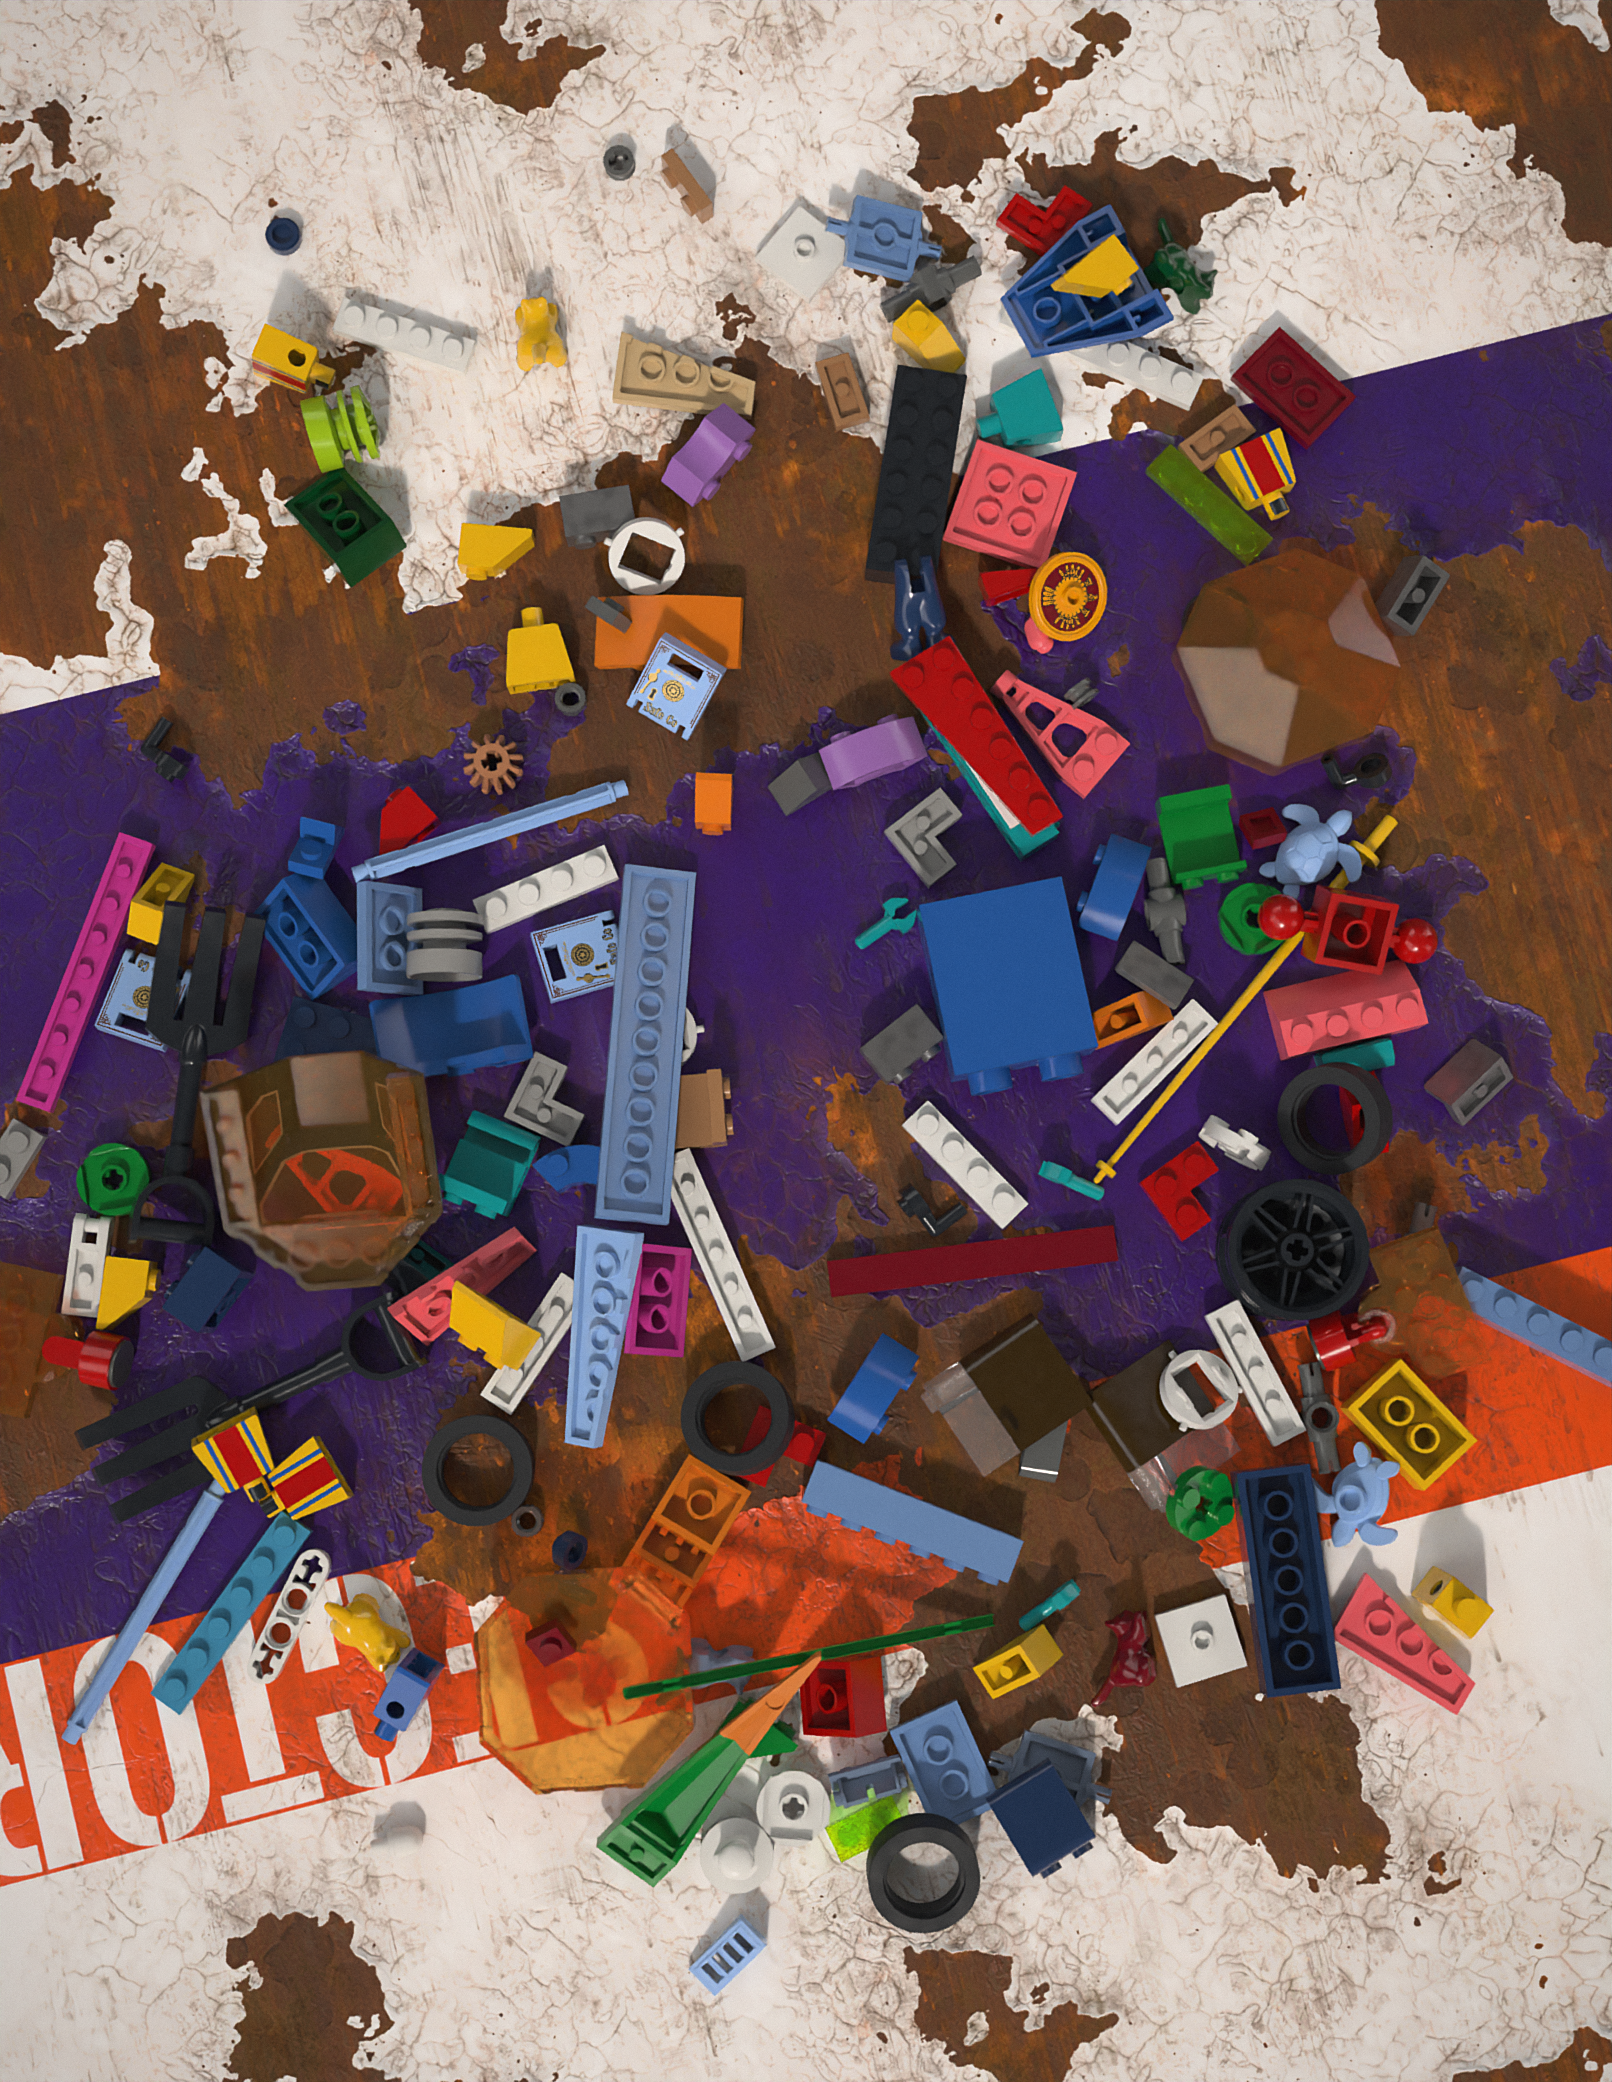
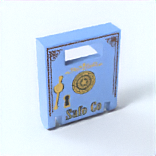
M665 632L659 639L626 705L633 708L638 700L643 702L639 713L673 733H676L680 725H682L685 729L681 737L688 741L727 668ZM676 654L704 672L700 679H697L669 661Z
M613 910L530 934L551 1004L614 986L618 926L617 924L603 926L604 922L615 918ZM557 946L566 978L553 982L544 952L555 949Z
M127 948L94 1026L100 1031L166 1052L167 1047L155 1040L150 1034L146 1036L121 1027L124 1020L122 1014L143 1021L146 1020L155 957L140 953L135 964H133L136 952ZM179 965L173 1020H179L184 1008L191 969H187L183 979L180 980L179 977L183 968Z

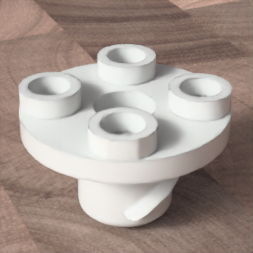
M736 1815L720 1820L707 1831L702 1840L699 1853L701 1869L707 1880L717 1889L731 1894L750 1892L760 1886L768 1877L774 1858L771 1839L763 1827L749 1818Z

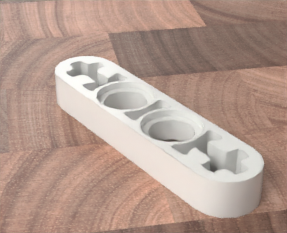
M318 1548L309 1549L297 1559L248 1660L247 1674L255 1683L261 1685L269 1684L282 1673L331 1571V1558L324 1550ZM318 1556L320 1558L319 1565L323 1567L322 1572L316 1571L312 1574L309 1583H316L313 1589L307 1583L296 1581L297 1575L301 1579L305 1578L309 1571V1566L305 1564L306 1559L311 1560ZM297 1588L303 1590L308 1599L306 1606L300 1610L293 1609L288 1603L289 1593ZM282 1622L290 1627L291 1637L288 1642L278 1643L273 1639L271 1631L276 1623ZM266 1643L271 1649L283 1651V1655L281 1657L278 1653L274 1654L269 1664L274 1669L273 1673L268 1672L261 1676L259 1674L260 1667L256 1665V1662L263 1661L268 1656L270 1649L263 1648Z

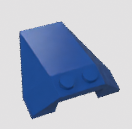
M1110 204L1079 220L1000 298L1031 358L1142 337L1174 320L1158 288L1152 289L1130 250L1126 231ZM1115 234L1139 267L1130 276L1133 283L1117 296L1113 291L1099 298L1054 291L1051 287L1054 281L1099 243Z

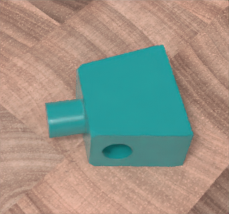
M1042 368L994 392L989 403L991 414L975 419L976 428L981 439L999 434L1004 448L1008 450L1061 441L1064 431Z

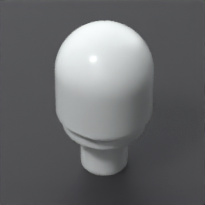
M404 1825L386 1831L387 1837L370 1840L372 1855L389 1852L390 1858L395 1856L400 1858L413 1855L421 1849L423 1834L414 1825Z

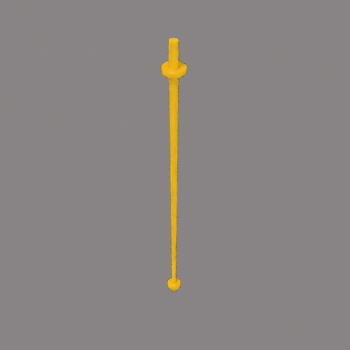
M1386 815L1363 844L1355 840L1348 844L1359 853L1362 867L1366 865L1370 868H1376L1380 863L1374 852L1398 824L1392 816ZM1344 868L1328 887L1344 889L1350 881ZM1299 931L1294 937L1283 942L1107 1163L1102 1160L1097 1162L1096 1167L1100 1171L1095 1176L1094 1183L1098 1184L1105 1175L1110 1178L1116 1175V1172L1112 1169L1114 1164L1303 939L1305 932Z

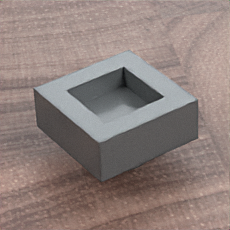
M592 595L585 605L586 609L624 634L632 623L631 620L622 615L625 608L609 597L602 602Z

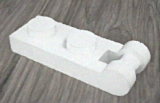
M76 1213L73 1221L61 1314L97 1318L106 1256H109L111 1238L114 1233V1217L101 1216L100 1219L90 1218L89 1214ZM88 1232L97 1233L96 1244L85 1243Z

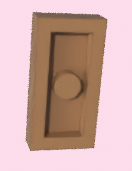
M671 148L661 155L663 170L660 171V174L671 190L676 188L682 196L680 202L688 215L691 217L696 215L701 224H704L713 217L712 201L674 149Z
M849 352L815 362V369L835 430L839 431L869 422L870 416Z
M1234 404L1180 443L1177 449L1199 476L1216 463L1220 454L1242 445L1254 436L1256 430L1236 404Z

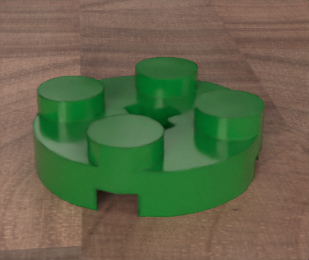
M1246 883L1232 890L1223 900L1217 914L1219 929L1224 940L1233 949L1240 951L1244 955L1264 954L1275 949L1284 941L1272 939L1265 935L1260 928L1254 925L1249 926L1246 923L1248 919L1247 911L1251 910L1254 914L1258 913L1261 904L1267 898L1276 894H1282L1276 888L1269 885Z
M110 1143L98 1146L88 1154L89 1156L78 1169L76 1183L79 1195L87 1205L103 1215L122 1216L129 1214L134 1198L145 1185L152 1182L151 1168L138 1150L126 1145ZM112 1170H117L118 1175H123V1182L119 1184V1188L114 1190L112 1185H106V1178L111 1177Z
M1197 1465L1187 1469L1177 1478L1174 1484L1178 1488L1173 1497L1168 1495L1166 1502V1516L1172 1528L1192 1541H1200L1215 1534L1222 1526L1231 1523L1235 1510L1232 1506L1233 1489L1228 1476L1216 1469ZM1202 1496L1204 1497L1203 1503L1197 1509L1196 1506L1200 1503V1497Z

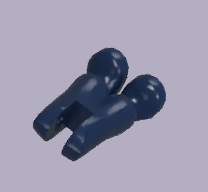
M931 555L919 556L920 578L910 580L906 559L894 560V626L896 631L901 634V639L893 642L890 646V657L893 660L908 661L923 652L919 634L921 626L925 629L926 634L924 641L925 650L948 636L951 637L956 645L955 638L951 634L943 632L947 617L939 593Z

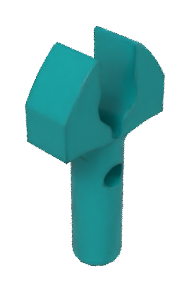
M889 899L882 905L885 910L884 918L855 938L856 945L860 949H865L891 929L900 930L904 935L912 929L917 911H913L905 919L897 918L893 920L895 911L908 903V899Z
M1043 1161L1038 1173L1040 1176L1054 1183L1065 1185L1095 1200H1100L1103 1197V1187L1078 1177L1067 1168L1049 1161Z
M1073 1579L1065 1582L1055 1589L1052 1595L1044 1602L1019 1619L1020 1627L1025 1631L1030 1630L1057 1609L1060 1611L1080 1595L1081 1589Z

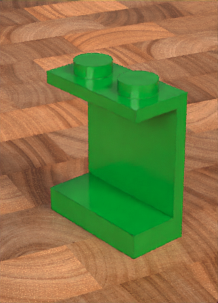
M1229 784L1159 797L1155 803L1172 887L1182 885L1183 890L1194 889L1204 886V880L1217 878L1218 883L1239 879L1238 874L1247 868L1246 860L1240 861L1228 806V802L1232 799Z

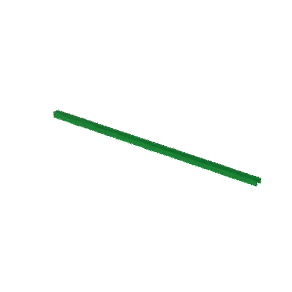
M990 1613L624 1686L622 1690L623 1696L626 1700L798 1666L820 1650L821 1661L996 1626L993 1624L992 1615L994 1614Z

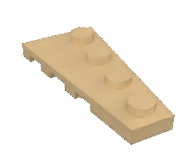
M621 331L612 395L613 403L706 415L725 403L743 419H752L756 389L755 381L715 366H706L696 362L694 358L683 354L682 356L664 350L662 346L651 342L639 341L634 339L633 335Z

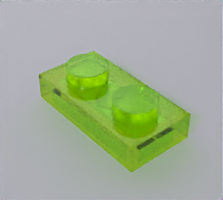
M889 1795L828 1824L825 1830L842 1863L870 1849L878 1833L889 1823L902 1817L893 1796Z

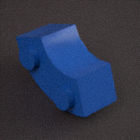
M1111 833L1106 846L1099 844L1092 864L1098 866L1089 892L1082 890L1075 911L1081 913L1077 927L1118 941L1143 876L1151 847Z
M592 1145L563 1147L546 1154L532 1166L560 1194L572 1186L583 1184L597 1186L600 1147Z
M882 1333L827 1420L863 1444L872 1432L879 1435L890 1418L885 1414V1411L899 1389L907 1391L915 1379L917 1372L912 1370L919 1356Z

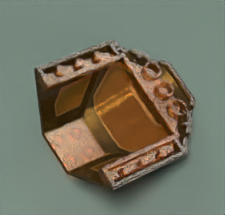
M363 1050L288 1056L200 1092L223 1230L232 1238L236 1239L238 1237L255 1249L253 1253L278 1270L280 1267L296 1279L295 1283L306 1291L380 1286L389 1276L390 1271L400 1260H403L420 1240L423 1233L432 1223L436 1222L444 1211L425 1076L420 1071Z

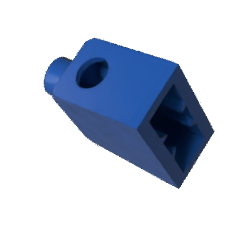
M412 1648L397 1666L373 1711V1714L380 1719L374 1729V1733L378 1737L392 1742L399 1730L405 1732L420 1712L445 1665L420 1650Z

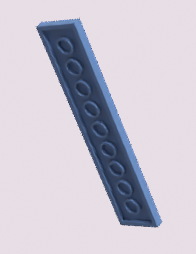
M625 864L623 869L594 1218L667 1225L669 1223L696 872Z

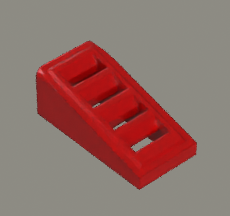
M1039 568L979 573L978 585L986 607H992L1028 594L1033 577Z

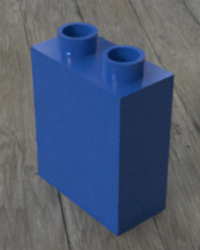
M1062 876L919 905L916 919L939 1029L944 1037L942 1043L950 1081L956 1082L968 1079L971 1096H979L1013 1088L1011 1070L1038 1065L1042 1082L1060 1080L1085 1073L1081 1056L1090 1055L1098 1047Z

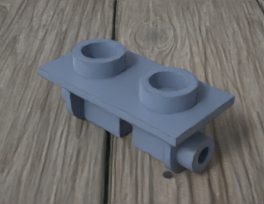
M899 1754L880 1757L875 1761L854 1767H845L828 1774L836 1807L844 1805L845 1809L868 1802V1789L874 1788L876 1798L879 1799L896 1793H902L901 1789L908 1787Z

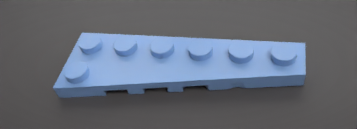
M587 1224L577 1225L565 1443L589 1448L603 1446L640 1255L642 1253L644 1233Z

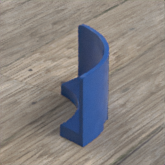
M509 975L482 984L450 991L374 1000L369 1003L377 1056L424 1073L425 1079L448 1074V1078L476 1073V1068L489 1066L499 1068L534 1058L518 975Z

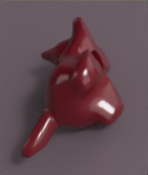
M1124 1610L1112 1620L1104 1622L1106 1627L1113 1630L1118 1641L1110 1665L1109 1675L1092 1699L1091 1706L1098 1707L1104 1703L1114 1687H1146L1154 1682L1157 1676L1156 1659L1146 1650V1645L1150 1640V1621L1147 1611H1135L1133 1613L1131 1610Z

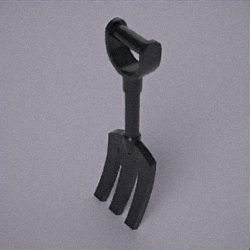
M165 900L144 1029L159 1043L178 1052L177 1060L180 1063L170 1146H166L163 1176L145 1185L134 1198L129 1215L127 1244H136L137 1239L198 1245L202 1251L205 1246L211 1247L215 1224L214 1204L207 1190L192 1179L196 1151L193 1148L202 1070L207 1064V1056L227 1052L244 1043L247 1039L253 989L266 917L262 914L245 912L221 1026L213 1025L226 912L223 908L205 906L182 1019L173 1020L186 906L183 902ZM162 1185H177L188 1189L197 1197L202 1207L203 1223L141 1216V1210L145 1199L154 1189Z
M394 1290L376 1298L353 1312L343 1327L341 1345L315 1357L314 1362L243 1396L236 1395L229 1398L215 1383L205 1377L195 1375L75 1431L74 1435L83 1451L196 1404L199 1413L91 1469L98 1487L107 1485L192 1449L191 1439L254 1406L257 1412L260 1413L322 1382L330 1383L353 1371L369 1380L387 1381L406 1375L430 1363L427 1356L421 1358L409 1330L399 1323L387 1309L395 1303L394 1299L399 1297L397 1291ZM372 1310L375 1311L401 1368L390 1372L375 1370L365 1364L357 1353L355 1345L356 1328L362 1318ZM198 1458L108 1506V1509L117 1525L214 1477Z

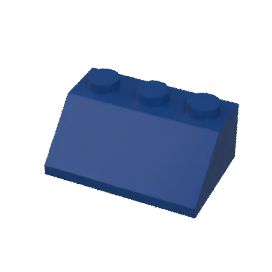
M298 873L284 877L254 913L265 915L266 923L263 934L311 1001H315L357 971V925L324 879Z

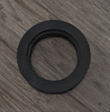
M1346 1062L1326 1063L1300 1073L1287 1085L1278 1106V1127L1284 1145L1300 1164L1321 1174H1344L1370 1163L1383 1151L1392 1131V1108L1386 1091L1368 1071ZM1322 1084H1334L1347 1089L1357 1098L1363 1109L1365 1118L1364 1132L1359 1143L1349 1152H1335L1326 1149L1313 1138L1307 1127L1305 1117L1307 1101L1313 1091Z
M731 1361L711 1367L692 1383L682 1404L681 1428L688 1447L702 1462L728 1475H751L770 1467L786 1451L794 1432L795 1413L787 1390L768 1371L752 1363ZM735 1384L752 1385L759 1388L766 1395L770 1403L772 1419L767 1435L756 1447L743 1453L732 1454L718 1450L709 1440L705 1429V1413L710 1401L719 1391Z
M486 1414L461 1417L445 1425L430 1441L422 1462L423 1486L432 1505L446 1518L466 1526L491 1525L511 1515L528 1497L535 1477L534 1455L525 1436L510 1422L500 1417ZM481 1433L497 1438L507 1447L513 1459L514 1476L512 1484L500 1500L490 1505L473 1506L460 1501L451 1493L445 1482L444 1462L446 1455L454 1443L469 1434Z
M914 1813L900 1817L885 1826L875 1837L869 1848L866 1860V1874L870 1896L881 1916L895 1927L913 1933L941 1931L960 1921L975 1903L980 1889V1869L975 1849L966 1832L952 1820L932 1813ZM916 1843L940 1845L950 1851L959 1864L958 1876L953 1887L944 1896L931 1902L915 1903L907 1901L898 1896L887 1882V1872L893 1858L904 1848Z

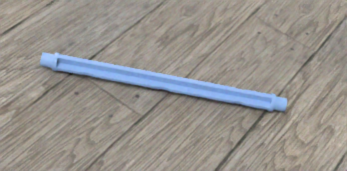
M624 780L614 783L606 782L578 791L570 796H562L494 818L486 823L469 826L411 845L402 850H395L364 860V864L351 867L356 883L367 879L373 881L404 871L412 866L416 867L616 802L617 798L628 795V789Z
M216 1479L213 1480L208 1490H204L185 1527L179 1533L141 1597L138 1606L131 1614L93 1678V1682L68 1719V1726L61 1736L66 1742L76 1745L82 1733L87 1732L106 1695L113 1687L207 1526L224 1501L222 1497L226 1491Z

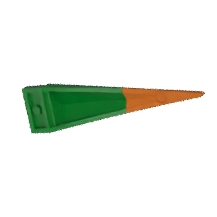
M821 1650L815 1652L621 1810V1815L597 1837L596 1847L654 1888L678 1864L748 1757L821 1661Z

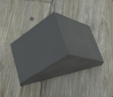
M817 752L794 762L768 785V789L787 817L832 789V785L821 755Z

